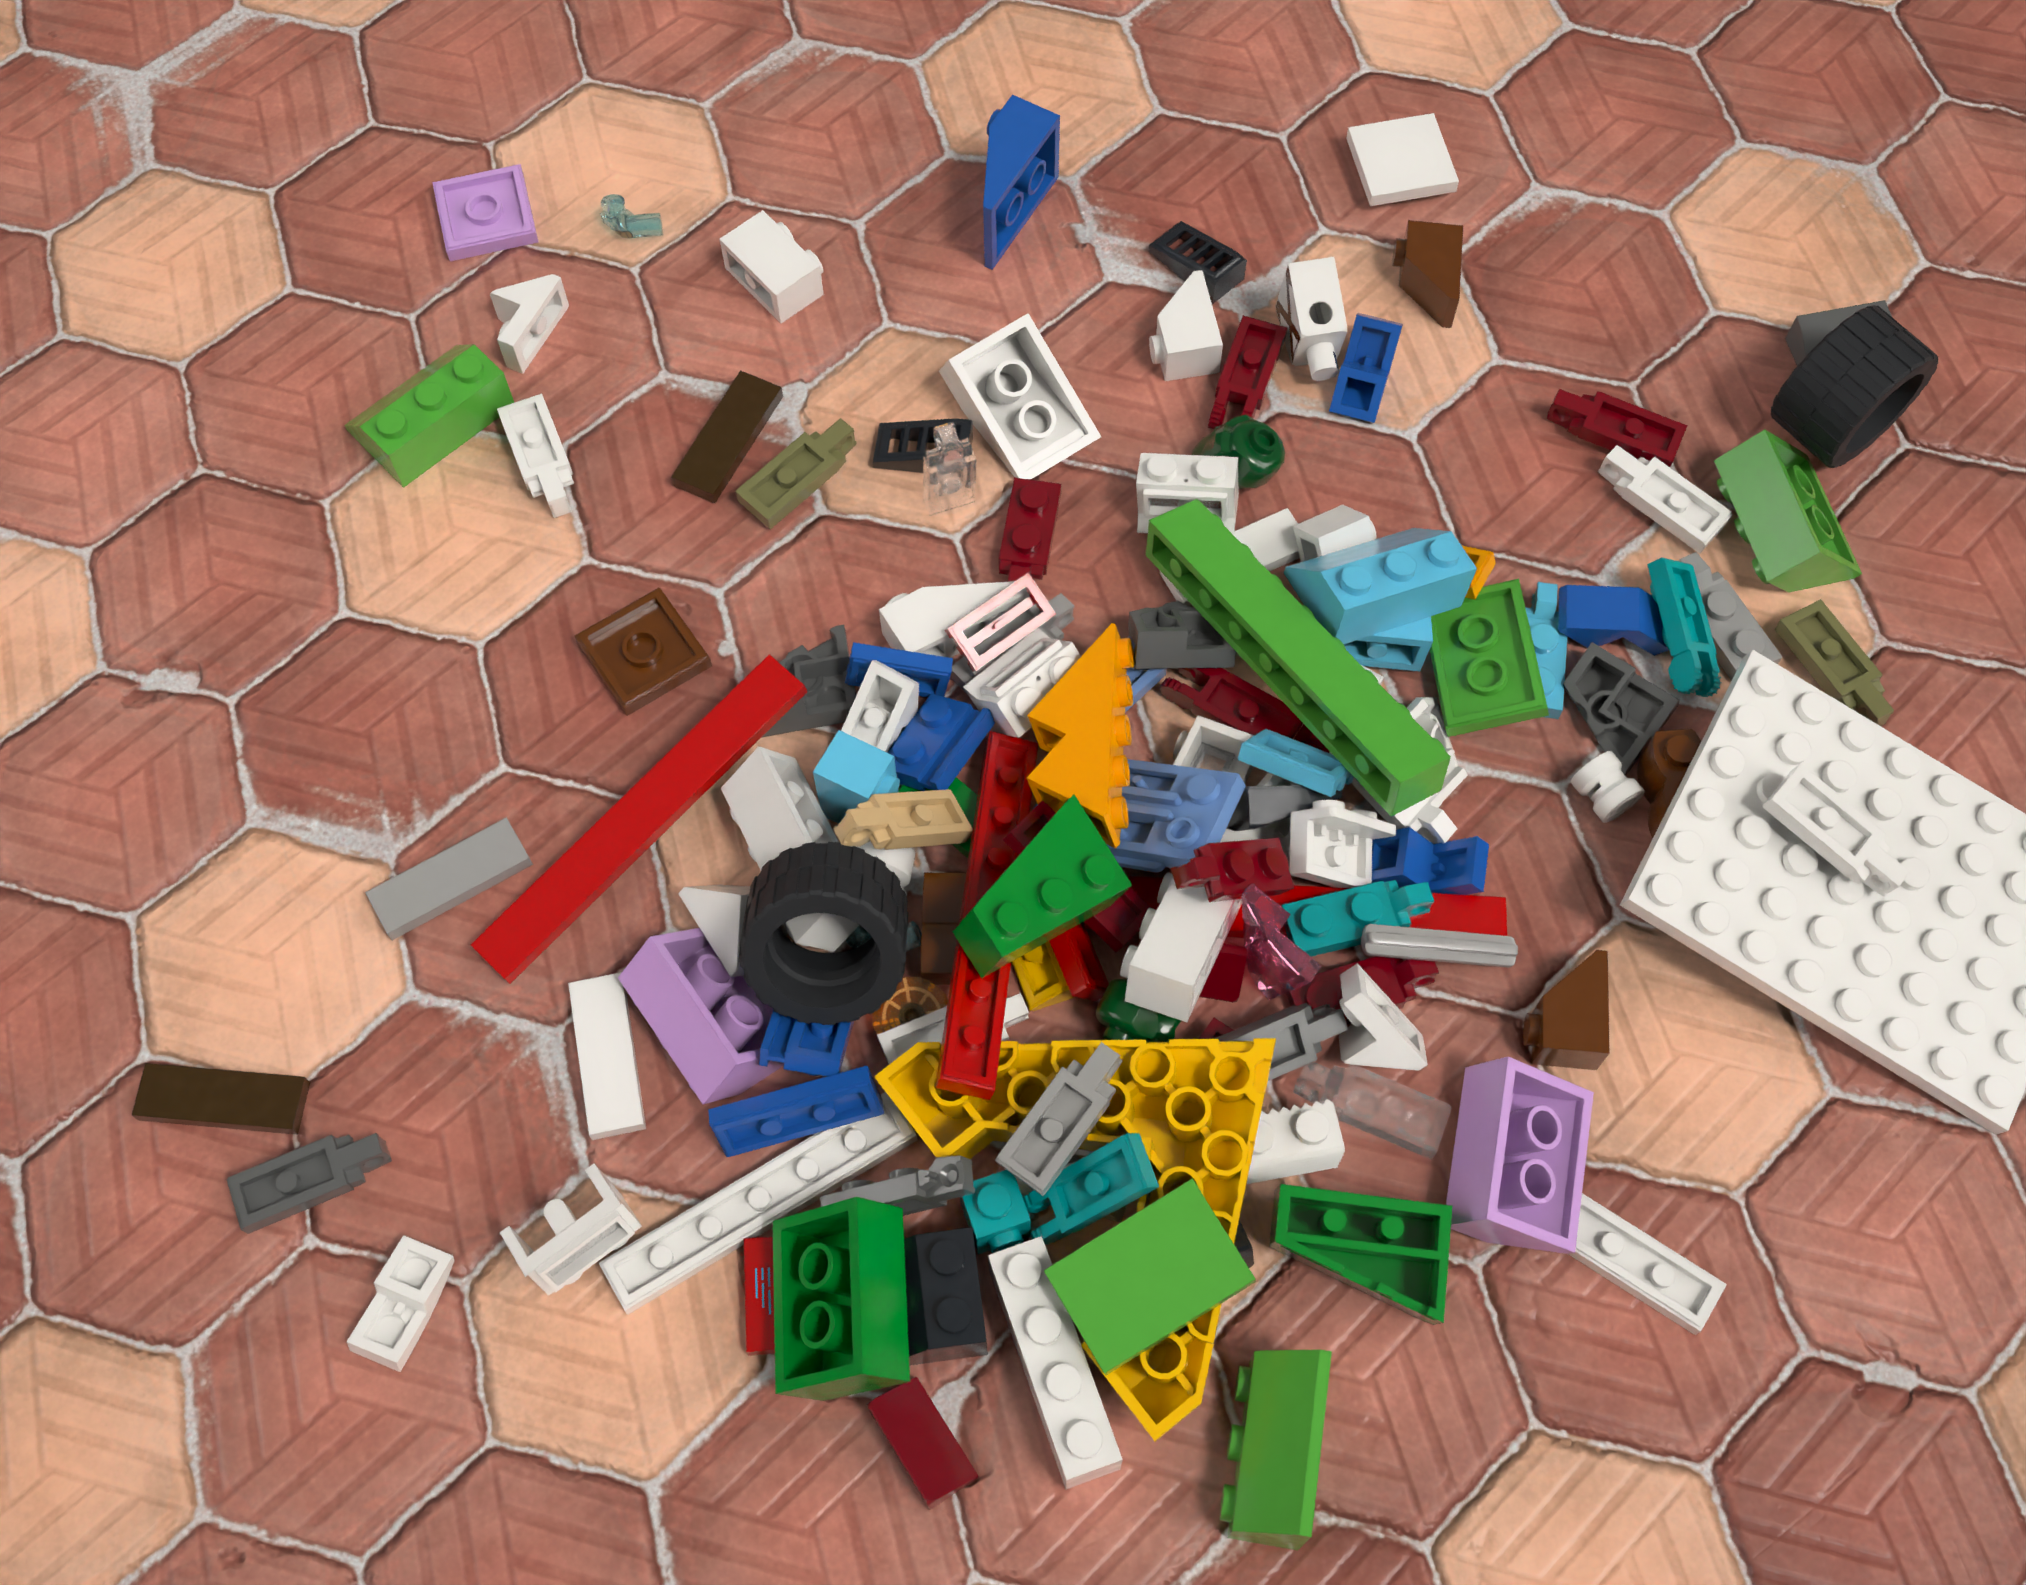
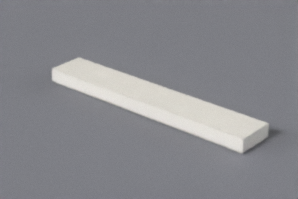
M885 1092L881 1094L885 1114L814 1134L599 1262V1265L624 1311L629 1315L744 1245L745 1238H756L773 1228L774 1220L795 1215L818 1201L820 1196L828 1195L844 1183L853 1180L916 1142L918 1139L912 1126Z

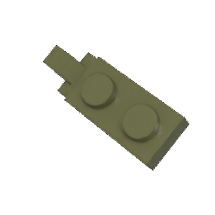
M840 418L821 435L818 432L810 435L804 432L735 491L738 502L771 530L840 470L846 462L845 455L856 445L854 429Z
M1820 599L1780 619L1775 631L1823 691L1877 725H1885L1890 715L1893 714L1894 709L1882 696L1883 692H1885L1880 682L1883 674L1825 603Z

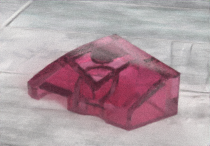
M1253 883L1249 884L1241 895L1244 947L1248 949L1246 965L1255 985L1268 1000H1271L1311 983L1321 965L1279 932L1291 914Z

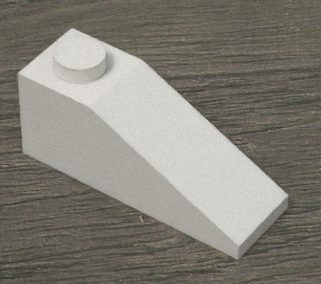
M1015 581L922 587L910 594H899L879 609L882 634L892 649L951 658L959 654V651L956 648L957 644L955 641L949 638L944 630ZM1025 588L963 630L962 632L968 639L1029 596Z

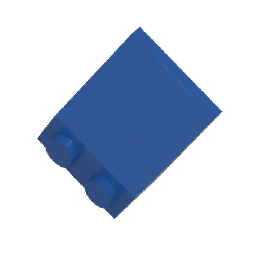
M1013 94L1001 110L996 109L993 112L987 125V135H989L983 201L985 267L991 270L994 269L1059 178L1060 115Z

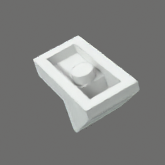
M554 274L496 289L490 293L497 317L504 323L500 329L497 341L507 368L521 374L525 372L569 307L561 277Z
M872 660L841 731L888 752L897 740L902 727H906L918 712L919 683L877 660Z
M1357 963L1340 974L1343 998L1339 1002L1344 1014L1352 1023V1025L1347 1027V1031L1339 1034L1341 1060L1349 1065L1417 1071L1427 1066L1423 1035Z

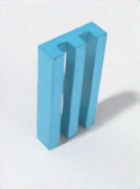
M1268 729L1243 742L1238 756L1239 761L1329 797L1335 795L1336 790H1342L1345 784L1349 785L1352 783L1354 778L1334 755Z

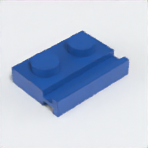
M931 693L887 752L895 758L897 778L900 779V784L924 791L925 788L947 790L995 724L990 709L974 710L969 703Z
M773 1009L760 1048L759 1065L767 1067L769 1061L784 1063V1070L803 1072L813 1076L838 1074L841 1070L854 1021L835 1023V1025L807 1024L798 1022L797 1019L788 1016L784 1017L774 1012Z

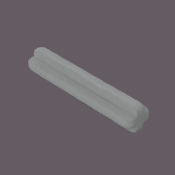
M1377 924L1365 925L1361 936V947L1363 953L1367 956L1510 968L1515 964L1516 956L1518 955V945H1516L1514 938L1511 936Z

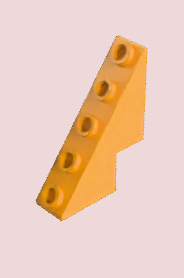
M1111 623L1027 715L1040 748L1049 752L1029 774L1027 780L1037 804L1043 800L1055 813L1074 794L1105 843L1116 849L1120 845L1121 829L1128 828L1129 824L1128 808L1125 797L1122 796V787L1130 785L1129 764L1126 755L1123 754L1124 746H1130L1132 741L1130 721L1128 716L1125 715V707L1133 705V691L1130 678L1127 675V668L1134 667V651L1131 639L1129 637L1120 638L1116 624Z

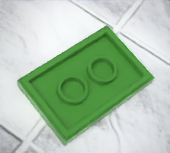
M1519 579L1484 586L1475 600L1465 598L1461 607L1431 616L1433 643L1430 647V654L1448 737L1549 716Z
M1193 1178L1043 1270L1105 1375L1113 1372L1256 1282L1254 1275Z

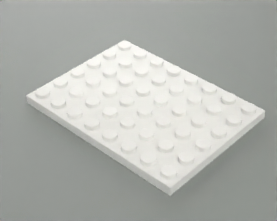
M1752 650L1743 657L1620 906L1995 1135L2009 1131L2026 1088V814L1755 650ZM1800 763L1803 764L1886 833L1883 840L1890 847L1887 853L1910 871L1898 888L1886 896H1881L1863 882L1858 884L1849 877L1847 878L1762 807L1792 769Z

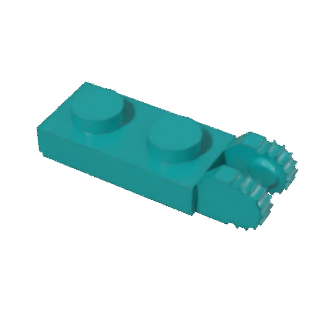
M1661 557L1647 564L1652 581L1650 584L1651 595L1658 604L1664 626L1662 630L1663 640L1673 657L1668 668L1670 679H1673L1671 684L1674 685V689L1678 690L1677 692L1683 694L1696 693V695L1701 697L1713 696L1714 693L1717 694V690L1720 689L1719 686L1722 682H1720L1721 677L1718 675L1720 670L1716 659L1717 652L1694 567L1688 563Z
M1127 1133L1064 1168L1044 1197L1035 1190L1024 1196L1023 1200L1028 1213H1038L1052 1205L1056 1218L1030 1233L1032 1239L1042 1236L1045 1245L1061 1240V1238L1080 1231L1158 1188L1159 1184L1140 1134Z

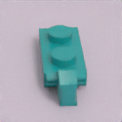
M1396 880L1385 883L1384 881H1379L1283 904L1280 915L1296 961L1361 945L1363 928L1368 924L1410 927L1411 921L1409 917L1429 913L1431 911L1430 907L1434 903V898L1428 882L1407 885L1399 889Z

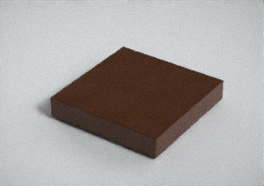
M660 587L575 635L578 646L626 716L712 667L710 657Z

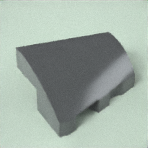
M1593 642L1563 683L1564 688L1603 751H1612L1622 763L1621 771L1624 775L1639 760L1655 732L1661 731L1679 705V699L1637 675L1636 668Z

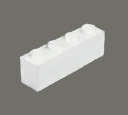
M758 746L721 787L731 808L730 815L739 825L748 844V852L753 860L757 862L760 870L769 860L775 859L781 852L789 848L794 849L802 846V844L816 842V844L828 843V841L838 842L794 757ZM829 913L805 914L786 922L787 933L795 943L805 947L811 946L832 952L859 926V924L848 918Z
M1226 828L1220 842L1255 840L1258 838ZM1167 872L1158 893L1157 902L1160 903L1158 909L1149 908L1144 916L1139 932V939H1142L1139 947L1130 945L1123 959L1120 976L1128 978L1125 1001L1188 1022L1244 899L1209 902L1205 887L1177 889L1172 873Z
M1042 1236L988 1255L989 1271L1065 1489L1120 1470L1123 1459L1072 1318L1043 1271L1050 1267L1052 1263Z

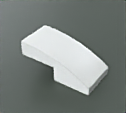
M403 1235L374 1282L377 1293L347 1340L349 1350L401 1372L439 1300L455 1261L453 1255Z

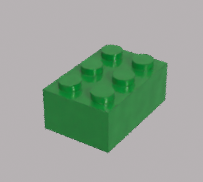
M853 1197L774 1220L775 1394L826 1401L910 1382L903 1208L860 1197Z

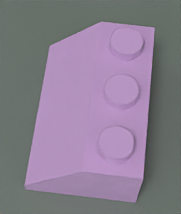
M695 928L650 936L618 979L687 1080L690 1088L695 1092L702 1104H707L742 1094L783 1067L784 1063L769 1061L767 1067L759 1065L760 1048L773 1008L763 1004L756 997V993L752 988L748 987L743 978L744 976L730 977L701 929Z
M1511 1057L1465 1067L1446 1205L1453 1206L1451 1229L1487 1243L1564 1254L1575 1253L1594 1092Z

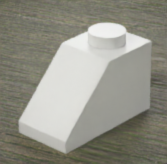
M1202 270L1193 271L1159 313L1156 335L1149 338L1153 364H1161L1165 381L1215 374L1220 371L1223 343Z

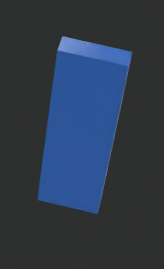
M868 1065L708 1109L709 1125L726 1157L885 1114L883 1099Z

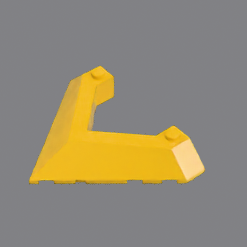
M1253 1038V1041L1219 1042V1039H1169V1042H1146V1040H1066L1034 1044H1019L1018 1041H1001L996 1087L991 1100L935 1088L941 1051L940 1042H917L874 1076L935 1157L960 1155L971 1159L992 1141L1008 1142L1062 1067L1067 1069L1073 1060L1084 1066L1102 1042L1121 1055L1120 1059L1123 1062L1108 1082V1084L1116 1089L1115 1094L1110 1100L1111 1104L1078 1149L1096 1151L1122 1135L1139 1133L1159 1187L1139 1198L1137 1212L1193 1178L1234 1244L1276 1038ZM1222 1303L1108 1375L1104 1374L1086 1342L1081 1344L1085 1352L1155 1442L1202 1403Z

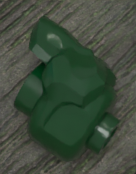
M1245 414L1234 417L1223 425L1217 426L1212 433L1201 439L1192 450V455L1238 457L1239 489L1258 488L1265 485L1283 465L1285 449L1276 431L1267 424Z
M1114 979L1109 983L1095 1011L1097 1020L1106 1027L1103 1034L1106 1040L1169 1042V1039L1175 1038V1031L1182 1022L1181 1020L1126 1002L1127 979Z

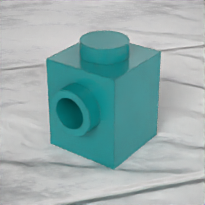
M1008 1170L974 1180L973 1187H975V1193L960 1197V1204L968 1227L973 1229L974 1245L978 1255L990 1250L992 1253L1007 1249L1023 1243V1239L1030 1237L1031 1220L1017 1180Z

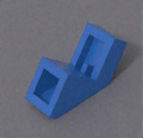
M1357 313L1329 412L1375 423L1401 334L1402 323Z
M1565 585L1559 588L1558 631L1586 648L1592 642L1602 646L1623 637L1653 656L1669 651L1662 636L1664 626L1658 604L1654 601L1652 595L1641 588Z
M1410 827L1397 829L1396 836L1372 840L1371 880L1372 883L1384 881L1385 883L1396 880L1399 889L1407 885L1428 882L1431 893L1460 895L1484 892L1489 844L1478 836L1448 841L1444 844H1433Z

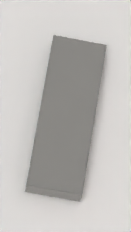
M506 817L365 893L387 935L391 940H394L533 864Z

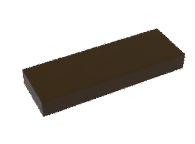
M740 370L671 477L673 485L712 503H716L783 398L782 387Z
M145 1063L132 1116L138 1121L298 1135L310 1082L301 1076Z

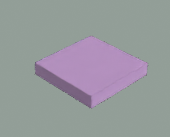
M521 164L432 182L445 248L450 261L539 243Z

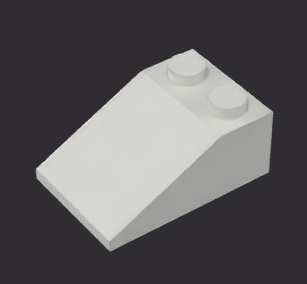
M1029 314L1022 316L952 357L939 370L964 414L969 420H972L978 432L1016 478L1031 480L1101 437Z

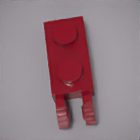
M1242 316L1216 387V399L1211 411L1208 428L1215 429L1217 426L1223 425L1228 401L1244 406L1243 412L1239 416L1246 414L1254 419L1256 410L1261 409L1286 339L1288 327Z
M1176 668L1182 676H1185L1199 686H1204L1201 692L1170 677L1165 678L1159 687L1162 695L1180 708L1191 710V713L1196 716L1199 715L1254 736L1268 729L1293 739L1303 724L1283 701L1223 668Z

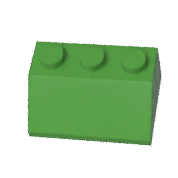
M456 345L344 426L404 488L500 417L497 408L512 404L514 400L504 372L476 345Z
M1764 429L1714 460L1721 476L1717 479L1718 488L1724 498L1734 505L1738 515L1734 519L1735 527L1744 541L1751 544L1756 556L1752 560V565L1762 582L1772 584L1790 593L1851 580L1862 575L1806 453Z
M1320 1349L1254 1351L1249 1361V1367L1239 1365L1234 1401L1244 1402L1242 1425H1231L1227 1449V1460L1237 1462L1234 1485L1224 1484L1219 1513L1220 1521L1229 1522L1227 1538L1298 1551L1312 1537L1332 1351Z

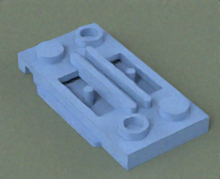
M1127 759L1130 770V785L1122 787V796L1125 797L1127 803L1129 824L1128 828L1121 829L1120 845L1116 849L1107 845L1121 867L1160 872L1165 867L1172 868L1189 862L1191 858L1195 857L1194 849L1208 843L1221 841L1246 787L1239 773Z

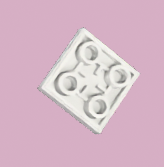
M1434 113L1348 127L1346 139L1370 206L1457 191L1459 180Z

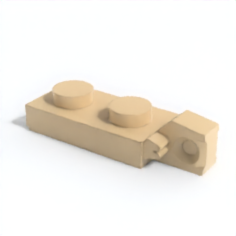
M951 789L873 794L867 802L858 804L855 809H848L845 812V817L833 828L841 845L861 847L871 841L874 848L880 850L883 848L889 850L965 843L974 831Z

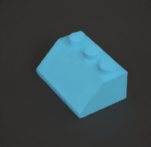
M1411 528L1285 567L1284 575L1302 603L1312 611L1315 619L1333 637L1346 644L1461 607L1477 567L1452 531Z

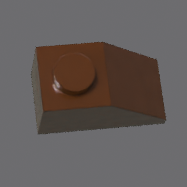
M1408 220L1404 239L1396 238L1393 250L1392 266L1400 267L1399 287L1441 327L1451 328L1460 298L1463 225Z
M1596 950L1544 994L1532 1013L1526 1014L1523 1026V1042L1525 1046H1532L1533 1065L1597 1070L1610 1054L1608 951Z

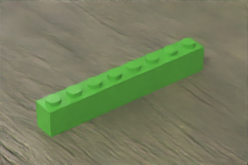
M1195 499L1149 520L1146 545L1147 558L1391 817L1442 790L1451 758L1442 743L1436 738L1431 737L1412 718L1409 710L1403 704L1398 703L1379 684L1375 675L1371 671L1364 669L1346 650L1344 644L1338 638L1333 637L1315 619L1312 611L1307 606L1301 605L1284 587L1279 577L1271 574L1254 557L1251 549L1246 544L1241 543L1224 526L1219 516L1212 514L1198 499Z

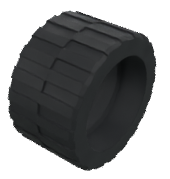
M1876 305L1867 306L1841 322L1798 364L1775 396L1773 406L1771 407V418L1827 467L1837 468L1867 449L1906 411L1931 380L1932 375L1937 369L1938 356L1881 307Z
M839 842L805 843L794 849L789 848L781 852L775 859L769 860L762 867L760 874L755 876L750 886L749 896L747 897L740 940L739 962L740 967L743 968V978L748 987L754 990L756 997L763 1004L772 1007L774 1012L807 1024L835 1025V1023L840 1022L849 1023L880 1009L881 1005L885 1001L890 1000L895 994L896 987L902 981L905 972L908 900L905 891L900 886L899 878L877 856L873 857L866 853L864 849L856 846L841 845ZM829 913L843 916L856 922L872 937L861 946L852 950L839 953H821L795 944L781 932L779 927L788 920L801 915Z

